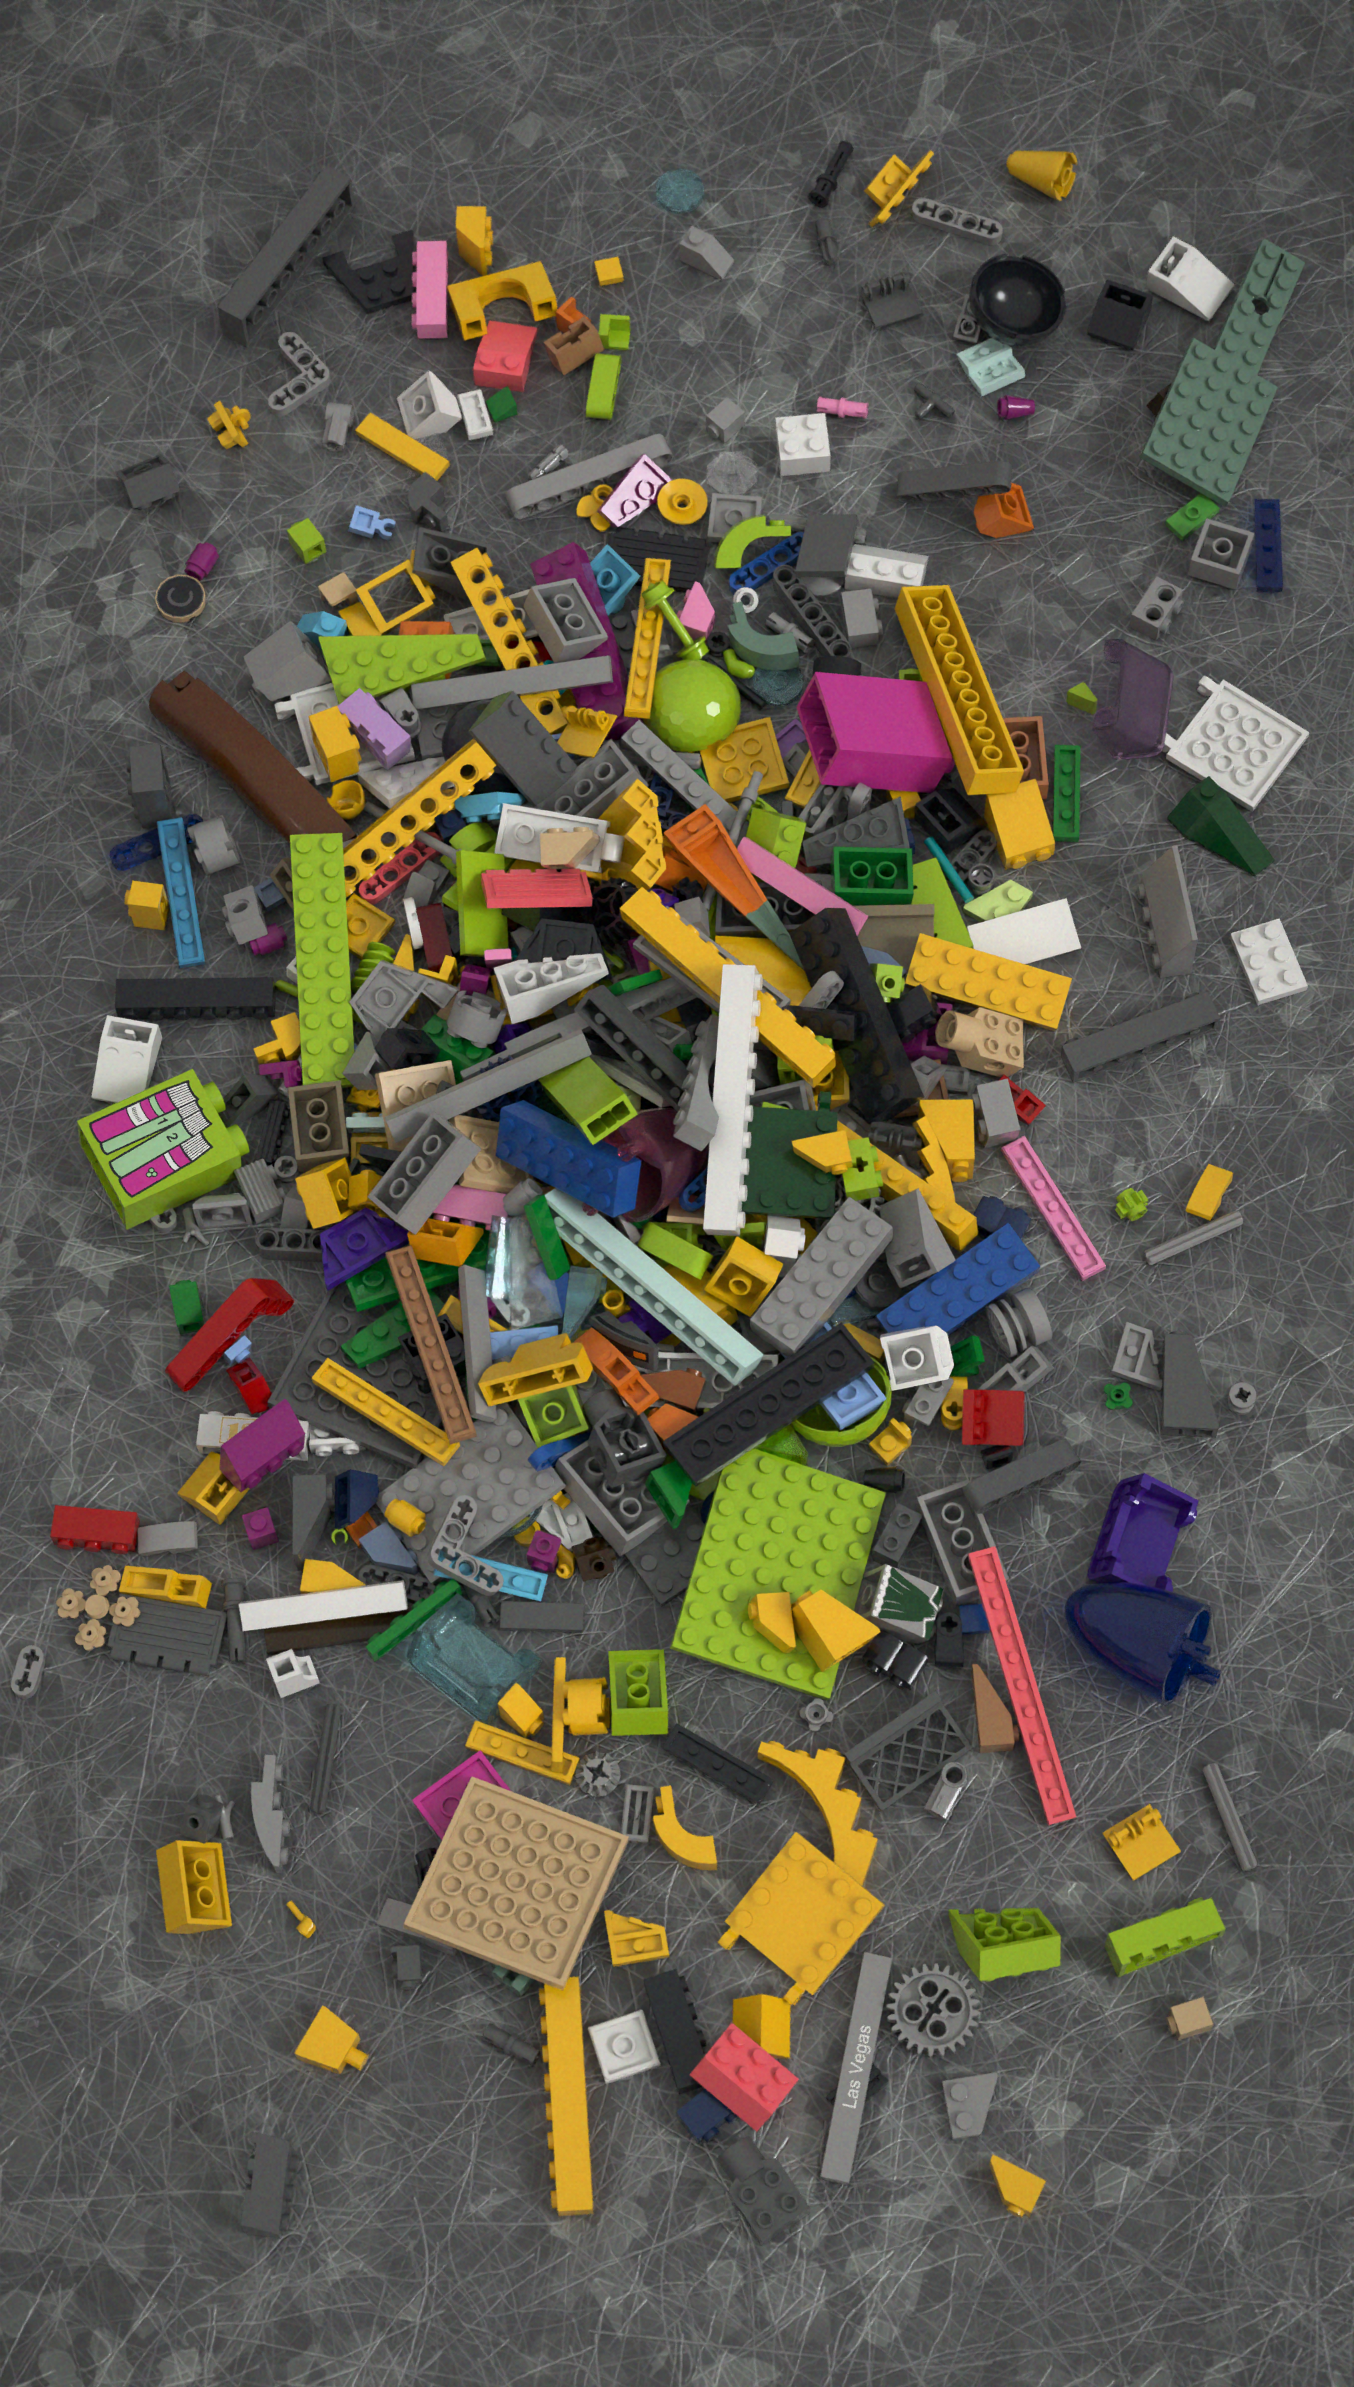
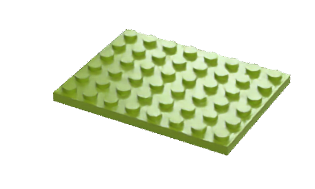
M754 1448L723 1468L719 1474L670 1649L828 1701L832 1693L840 1661L822 1672L795 1630L796 1647L790 1653H783L754 1628L753 1619L750 1620L748 1616V1604L751 1603V1599L756 1594L789 1592L790 1601L793 1604L797 1601V1598L809 1590L812 1594L823 1590L854 1611L886 1493Z

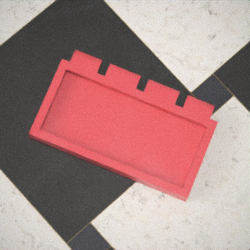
M579 868L561 869V872H557L556 869H535V872H531L530 869H510L509 873H505L504 870H485V873H481V885L487 908L592 907V894L586 872H580Z

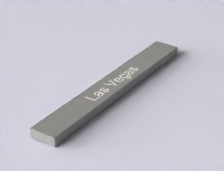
M867 1952L863 1954L820 2179L846 2185L850 2181L892 1958Z

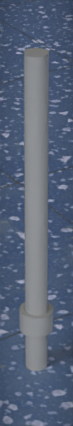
M758 771L753 772L748 787L743 790L740 798L742 802L728 834L734 845H736L750 807L755 804L758 797L757 790L763 778V774ZM709 884L703 896V904L707 911H709L717 892Z
M366 802L364 811L378 819L387 812L371 802ZM401 820V825L411 826V824ZM421 830L414 835L416 840L451 858L452 862L456 864V852L461 849L456 850Z

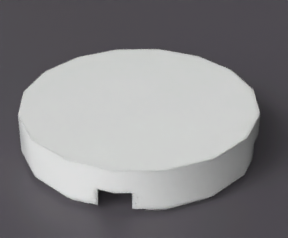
M412 897L403 899L413 949L423 948V939L414 899Z

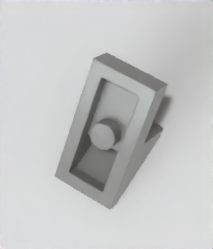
M427 859L419 873L412 872L403 899L412 897L415 907L433 904L448 880L450 870Z

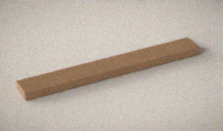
M412 1245L386 1252V1259L449 1443L453 1444L476 1437V1431Z

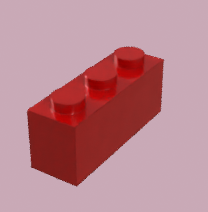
M55 1505L50 1537L54 1545H57L60 1549L71 1550L73 1547H84L86 1551L100 1552L101 1549H107L115 1554L123 1555L127 1554L128 1551L136 1552L140 1519L137 1512Z

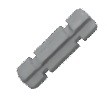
M561 444L557 445L553 449L554 453H549L537 465L538 468H534L528 474V479L531 481L551 473L560 464L559 461L562 462L568 457L567 448Z

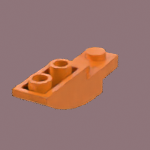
M592 1327L573 1342L583 1344L596 1374L605 1383L607 1382L637 1415H640L659 1399L654 1389L641 1377L638 1369L612 1343Z

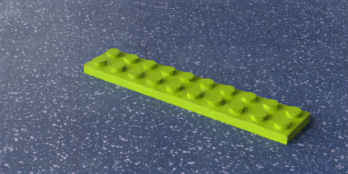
M342 833L290 835L303 1085L341 1080L342 1088L354 1087L342 1074L354 1054Z

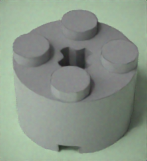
M223 815L188 827L191 840L195 842L197 847L194 849L197 860L202 864L206 875L240 863L233 836L228 831L229 826Z
M459 991L447 1020V1033L456 1038L463 1037L471 1040V1043L476 1047L486 1048L487 1044L496 1042L507 1014V1009L501 1010L499 1008L501 1003L488 995L473 992L472 996L465 995L466 991Z

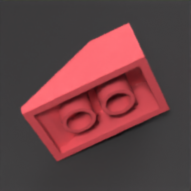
M489 321L487 325L488 334L482 337L473 367L475 385L503 389L508 386L510 391L524 392L538 328Z

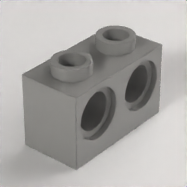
M1156 576L1133 611L1130 627L1157 640L1161 633L1165 634L1168 631L1173 614L1178 615L1184 604L1182 600L1183 589ZM1165 598V599H1168L1169 601L1165 602V601H1162V600H1160V599ZM1152 617V618H1156L1157 620L1152 621V620H1149L1148 618Z

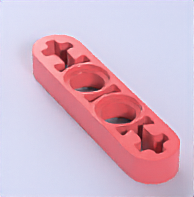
M426 832L430 836L441 841V838L436 833ZM418 840L413 841L390 862L376 870L370 879L360 884V897L372 905L379 903L411 877L413 871H420L427 859L432 861L440 852L431 847L426 848V845ZM407 856H415L418 859L416 864L413 866L404 864L403 861ZM388 871H394L398 874L394 881H386L383 877ZM368 888H369L370 890H374V889H375L376 894H375V895H372L371 893L367 894L366 889H368Z

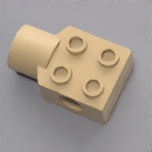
M981 1007L967 1015L949 1010L939 1019L936 1027V1041L941 1047L955 1050L962 1067L997 1077H1002L1003 1075L1008 1077L1024 1068L1023 1019Z

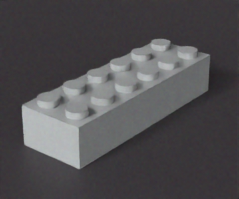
M848 1197L750 1319L751 1331L788 1358L807 1346L893 1239V1227Z

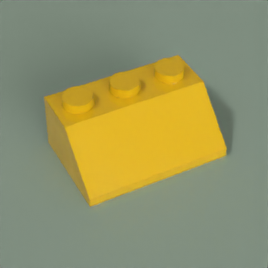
M176 1840L157 1849L156 1855L166 1933L192 1934L232 1926L221 1843L206 1842L204 1844L196 1841Z

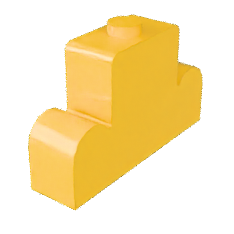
M564 1333L520 1345L510 1362H499L487 1368L478 1385L488 1406H493L587 1382L593 1371V1366L583 1344L579 1342L571 1343L568 1334Z

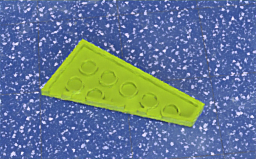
M478 634L318 637L339 705L359 688L364 693L369 692L376 698L394 692L399 688L403 689L412 684H418L486 661Z

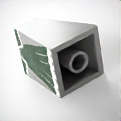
M884 1564L864 1573L854 1612L899 1640L918 1645L928 1641L934 1635L936 1614L940 1611L943 1604V1599L941 1598L943 1588Z

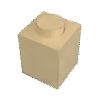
M1204 1997L1171 2007L1168 2013L1169 2016L1166 2017L1170 2033H1176L1178 2040L1210 2031L1213 2026Z

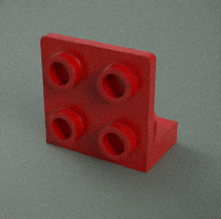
M963 1389L962 1445L1022 1446L1024 1443V1391Z

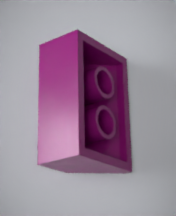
M283 1399L221 1445L219 1470L240 1493L247 1488L255 1487L265 1474L275 1472L281 1467L285 1459L289 1456L295 1457L304 1448L305 1432L286 1399Z

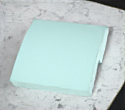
M993 338L957 353V358L962 368L981 396L1025 377V370L1014 358L1010 345L1000 343Z

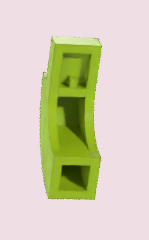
M755 515L737 522L720 540L715 553L714 567L741 568L743 551L751 541L767 536H791V526L785 524V520H769L770 525H766L765 515Z

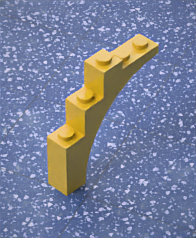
M761 1741L758 1749V1759L779 1768L789 1775L812 1797L823 1814L830 1832L834 1863L863 1886L877 1847L878 1838L873 1837V1833L864 1829L852 1830L861 1806V1798L857 1797L856 1792L842 1788L841 1791L836 1790L845 1766V1757H842L841 1753L834 1749L826 1748L825 1751L818 1749L816 1757L813 1759L805 1751L795 1750V1752L784 1749V1746L778 1742L768 1741V1743Z

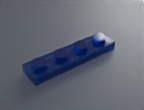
M1254 499L1257 592H1282L1280 499Z

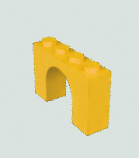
M541 261L447 286L450 306L464 340L488 334L483 309L490 302L500 298L513 297L525 301L535 321L554 317L558 310L555 293Z

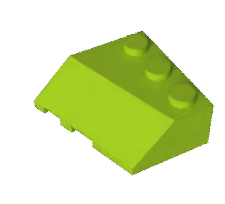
M1004 1908L1001 1913L997 1914L986 1912L985 1909H974V1914H959V1909H948L958 1952L979 1981H993L1000 1977L1019 1976L1026 1972L1045 1971L1051 1967L1060 1966L1061 1936L1039 1908Z

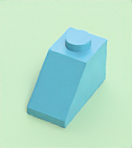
M324 611L304 614L297 625L320 649H322L318 638L320 636H349L346 620Z

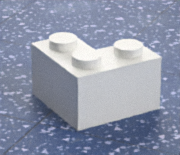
M779 1216L767 1217L763 1252L783 1263L778 1276L785 1277L801 1257V1254H798V1250H804L805 1228L800 1227V1219Z

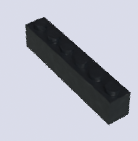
M273 977L116 979L115 1010L120 1018L131 1020L148 1018L153 1021H160L163 1018H175L177 1020L201 1018L213 1020L216 1017H227L231 1020H238L242 1017H253L262 1020L268 1017H275L276 987Z

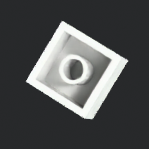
M825 413L776 417L775 434L780 476L830 472V449Z

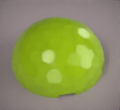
M697 659L680 660L656 672L650 719L642 718L644 725L671 750L682 752L700 751L707 749L708 745L720 739L721 741L725 740L734 731L741 716V697L733 680L716 665Z
M870 1356L875 1364L874 1368L866 1373L884 1394L886 1400L880 1408L865 1416L854 1429L844 1428L840 1431L834 1421H830L826 1416L822 1417L817 1412L811 1411L791 1423L792 1426L805 1439L824 1446L843 1447L866 1439L884 1421L891 1405L892 1390L885 1369Z

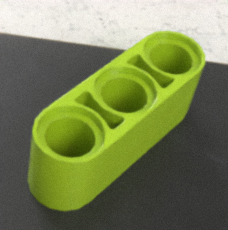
M595 354L587 398L586 417L612 419L620 375L621 356Z
M648 1222L637 1243L638 1247L700 1280L714 1256L651 1222Z

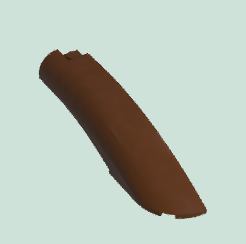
M184 670L168 684L162 680L155 687L149 700L151 714L195 751L242 798L256 816L289 844L290 835L342 833L343 842L357 837L350 826L307 779L258 730L199 678L194 679Z

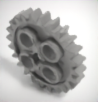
M935 1963L933 1971H929L927 1965L923 1964L921 1973L913 1967L911 1978L904 1973L902 1974L903 1985L897 1982L894 1983V1988L898 1993H889V1999L895 2002L887 2004V2010L894 2012V2014L887 2017V2021L891 2023L896 2022L891 2028V2033H901L897 2042L901 2043L907 2040V2051L911 2050L914 2046L917 2047V2056H920L923 2050L928 2051L929 2059L932 2058L934 2051H938L941 2058H944L945 2049L955 2054V2044L964 2048L965 2042L963 2037L972 2039L973 2034L969 2028L977 2029L978 2023L972 2020V2018L980 2017V2012L972 2009L979 2005V2000L971 1999L976 1990L975 1988L966 1989L969 1979L961 1982L958 1980L960 1971L954 1973L953 1976L950 1975L948 1965L943 1972L939 1971L938 1963ZM926 1985H932L936 1988L937 1994L933 1997H927L922 1993L921 1989ZM948 1990V1995L939 2005L938 2014L934 2013L925 2029L919 2032L918 2028L928 2016V2007L932 2009L942 1992ZM950 2001H955L960 2004L961 2010L957 2013H950L946 2010L945 2005ZM915 2008L919 2010L921 2017L916 2021L909 2020L905 2015L907 2010ZM933 2025H941L945 2029V2034L941 2037H935L930 2033L929 2029Z

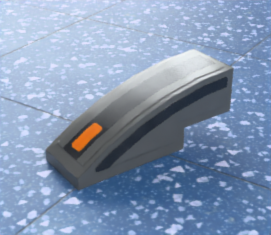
M610 1311L590 1316V1328L592 1327L604 1336L633 1365L651 1371L658 1370V1346L632 1321L621 1323Z

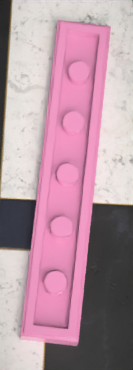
M747 837L742 838L737 850L751 873L814 914L819 913L825 908H846L858 936L868 915Z
M1022 1136L1001 1147V1152L1080 1279L1084 1281L1105 1270V1263L1026 1137Z

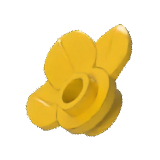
M599 485L592 490L591 495L582 497L577 506V516L590 517L592 526L599 532L607 530L611 525L597 512L605 501L599 497L604 496L607 498L613 489L608 485Z

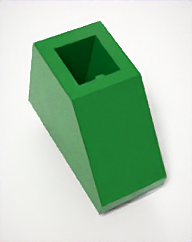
M181 1280L176 1282L175 1285H169L179 1333L198 1332L206 1321L203 1300L196 1281Z

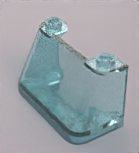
M457 1593L417 1628L407 1654V1659L410 1666L477 1721L490 1725L500 1715L498 1702L515 1683H518L523 1688L539 1670L543 1660L533 1651L524 1648L513 1655L474 1624L476 1618L474 1605Z

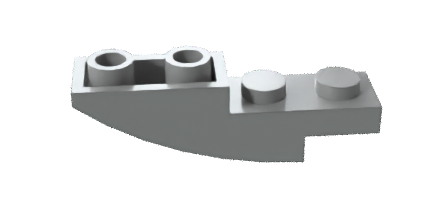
M264 1755L263 1782H251L252 1813L255 1828L267 1858L276 1873H282L283 1864L288 1863V1847H284V1839L290 1835V1820L286 1819L283 1811L275 1810L280 1809L281 1792H277V1781H282L283 1765L279 1764L276 1755Z

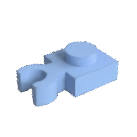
M356 505L348 531L368 538H373L375 532L382 539L391 540L392 533L385 531L384 528L390 527L394 529L396 522L392 519L379 520V512Z

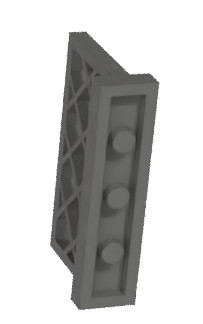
M936 1691L842 1755V1757H845L846 1765L850 1766L880 1812L941 1771L946 1764L954 1762L973 1748L942 1704V1699ZM938 1710L945 1719L944 1730L928 1727L930 1716ZM923 1720H925L924 1726L917 1725ZM948 1725H949L950 1728L953 1730V1732L947 1731V1730H948ZM910 1729L923 1731L921 1746L905 1743L907 1731ZM927 1732L943 1735L940 1750L925 1747ZM902 1735L901 1742L894 1741ZM946 1736L957 1737L964 1748L956 1753L944 1751ZM888 1744L901 1746L898 1762L882 1759L885 1746ZM904 1747L920 1750L918 1765L902 1763ZM880 1751L879 1758L871 1757L872 1755ZM924 1751L939 1754L938 1766L933 1769L921 1766ZM943 1755L951 1756L942 1762ZM865 1760L878 1762L875 1778L864 1776L858 1765ZM881 1763L897 1766L895 1781L879 1778ZM901 1767L917 1770L913 1783L905 1784L898 1782ZM920 1771L927 1772L925 1775L919 1778ZM868 1781L874 1782L873 1788ZM878 1783L894 1785L892 1797L884 1803L876 1793ZM898 1786L904 1787L903 1790L897 1793Z

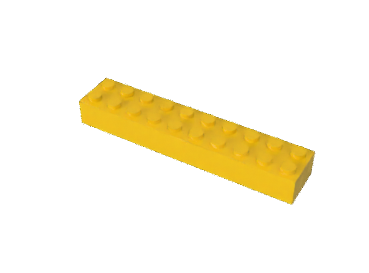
M950 586L901 587L894 609L923 682H927L945 738L967 795L1015 793L1024 769Z

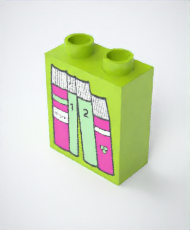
M193 1069L77 1121L80 1146L126 1230L158 1214L160 1215L170 1208H176L236 1180L234 1170L241 1167V1156L250 1152L247 1140L240 1127L234 1124L226 1128L218 1113L225 1111L226 1107L216 1084L211 1081L202 1086Z

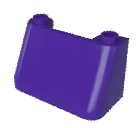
M1145 1473L1121 1480L1112 1494L1088 1568V1578L1096 1583L1158 1603L1167 1601L1173 1592L1172 1580L1170 1577L1165 1576L1179 1529L1192 1524L1196 1519V1508L1199 1500Z

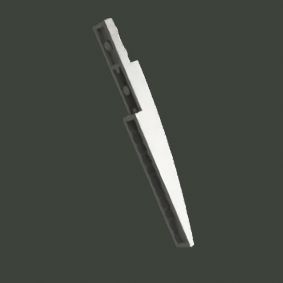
M669 978L624 993L621 996H616V998L644 1023L697 998V996L674 978ZM574 1012L504 1043L505 1051L460 1071L464 1082L480 1075V1068H489V1061L493 1064L497 1063L498 1056L506 1061L508 1055L515 1059L579 1029L582 1032L599 1034Z

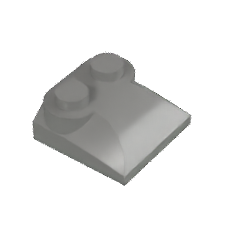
M242 1193L204 1196L192 1204L199 1229L252 1224L250 1206Z

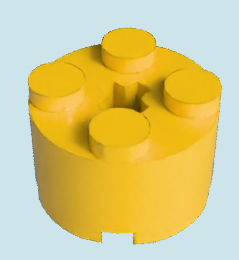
M605 1677L571 1679L563 1683L564 1698H568V1708L563 1709L564 1725H568L569 1734H573V1736L608 1734L607 1728H610V1698H607L603 1693L604 1689H608Z

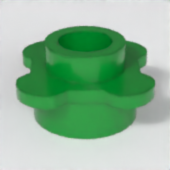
M1125 1382L1114 1386L1107 1384L1104 1387V1393L1107 1394L1106 1407L1110 1410L1130 1408L1133 1403L1129 1397L1130 1385ZM1116 1394H1119L1121 1397H1120V1398H1116L1115 1395H1116Z

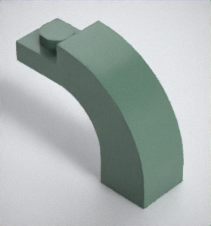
M742 601L732 603L733 614L729 615L730 625H728L729 641L735 653L742 660L765 670L777 671L800 667L799 654L793 632L773 636L760 634L754 631L748 624Z

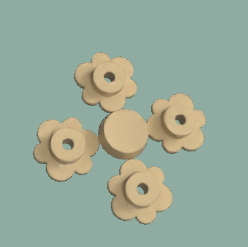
M105 1565L103 1569L96 1568L92 1571L91 1576L93 1580L90 1582V1586L92 1589H96V1595L90 1596L85 1601L83 1599L84 1594L81 1591L75 1592L73 1589L68 1588L63 1591L62 1597L56 1601V1605L59 1607L58 1615L62 1618L70 1616L75 1619L79 1616V1612L86 1610L89 1617L93 1618L87 1624L79 1626V1633L75 1637L76 1643L83 1646L87 1651L93 1649V1647L99 1648L105 1642L103 1636L106 1634V1629L100 1626V1622L96 1619L104 1617L109 1611L116 1625L122 1624L125 1627H130L134 1623V1618L140 1615V1610L137 1608L139 1603L136 1598L129 1597L126 1599L125 1597H120L117 1603L110 1606L108 1599L104 1597L109 1591L114 1592L117 1590L118 1585L116 1583L121 1579L119 1571L113 1570L110 1565Z

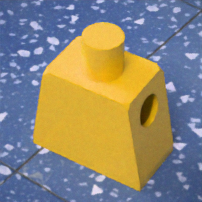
M323 2005L295 2051V2055L300 2061L337 2074H341L347 2063L361 2070L369 2056L356 2048L360 2042L359 2034Z

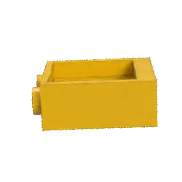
M409 559L356 589L382 636L400 627L401 621H410L435 607L432 600L436 599L429 585L424 587L419 579L421 577L412 573L413 565H411ZM407 570L421 593L424 602L386 623L369 591Z

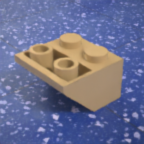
M575 827L573 832L563 831V828L547 829V833H540L541 865L547 869H575L600 842V836L594 833L593 830H589V827Z

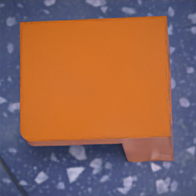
M572 296L556 311L557 329L563 333L569 331L568 326L585 316L576 309V299Z

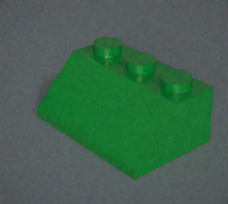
M435 1014L421 1029L425 1031L441 1050L433 1063L452 1061L456 1085L463 1082L460 1071L495 1055L487 1047L479 1048L474 1046L471 1040L449 1035L447 1033V1022Z

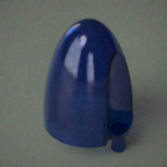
M1128 1582L1089 1584L1077 1589L1068 1597L1065 1603L1064 1615L1073 1637L1096 1663L1128 1687L1164 1706H1168L1179 1696L1188 1680L1192 1677L1204 1681L1213 1687L1218 1683L1216 1679H1220L1221 1670L1204 1664L1207 1661L1205 1656H1209L1211 1652V1647L1204 1645L1212 1618L1210 1605L1169 1590Z

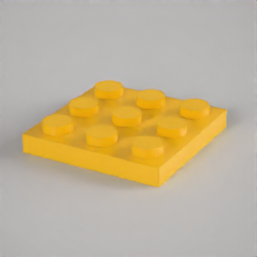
M770 717L737 725L725 740L721 741L720 739L708 745L707 749L699 751L709 786L728 803L741 800L743 790L748 787L754 771L763 774L757 790L758 795L789 788V781Z

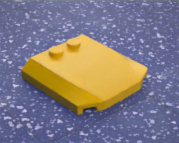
M715 936V942L743 964L755 965L764 980L791 999L790 1005L799 1006L812 989L805 971L770 939Z

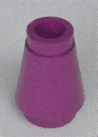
M1009 395L998 398L997 414L999 418L1008 420L1034 415V400Z

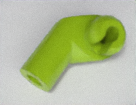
M728 649L723 652L725 664L730 674L741 679L753 677L755 674L754 666L739 661L734 649Z

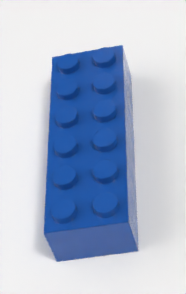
M524 1100L501 1108L496 1157L611 1217H616L635 1209L641 1166L640 1159L603 1140L592 1145L577 1127Z
M1007 1223L957 1258L956 1261L877 1314L875 1321L884 1334L920 1327L938 1326L949 1336L983 1312L987 1305L996 1303L1037 1274L1040 1270V1265L1011 1225Z

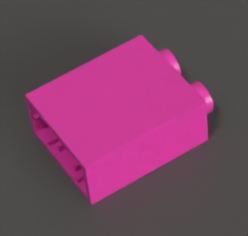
M815 672L796 707L822 785L856 787L861 782L873 789L932 793L943 774L950 773L955 765L927 682Z

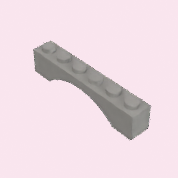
M714 1014L706 1022L701 1021L696 1029L695 1035L698 1037L691 1048L693 1057L686 1068L689 1074L683 1082L682 1088L685 1090L678 1102L680 1110L673 1121V1124L676 1125L673 1137L700 1151L715 1136L719 1120L708 1087L710 1067L716 1064L719 1017Z

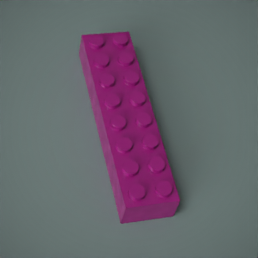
M572 542L530 563L537 585L576 578L608 635V639L581 659L610 656L613 683L578 687L571 690L578 709L584 707L593 709L596 712L601 710L607 714L617 715L604 740H618L638 720L642 723L643 720L642 718L624 717L629 677L587 552L575 542Z

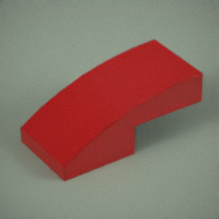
M1003 1075L999 1080L1008 1079L1018 1120L1029 1126L1046 1105L1029 1090L1025 1089L1023 1091L1006 1075Z

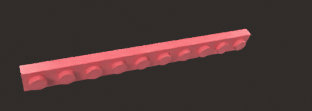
M996 1546L969 1553V1562L1047 1824L1049 1826L1074 1819L1076 1814Z

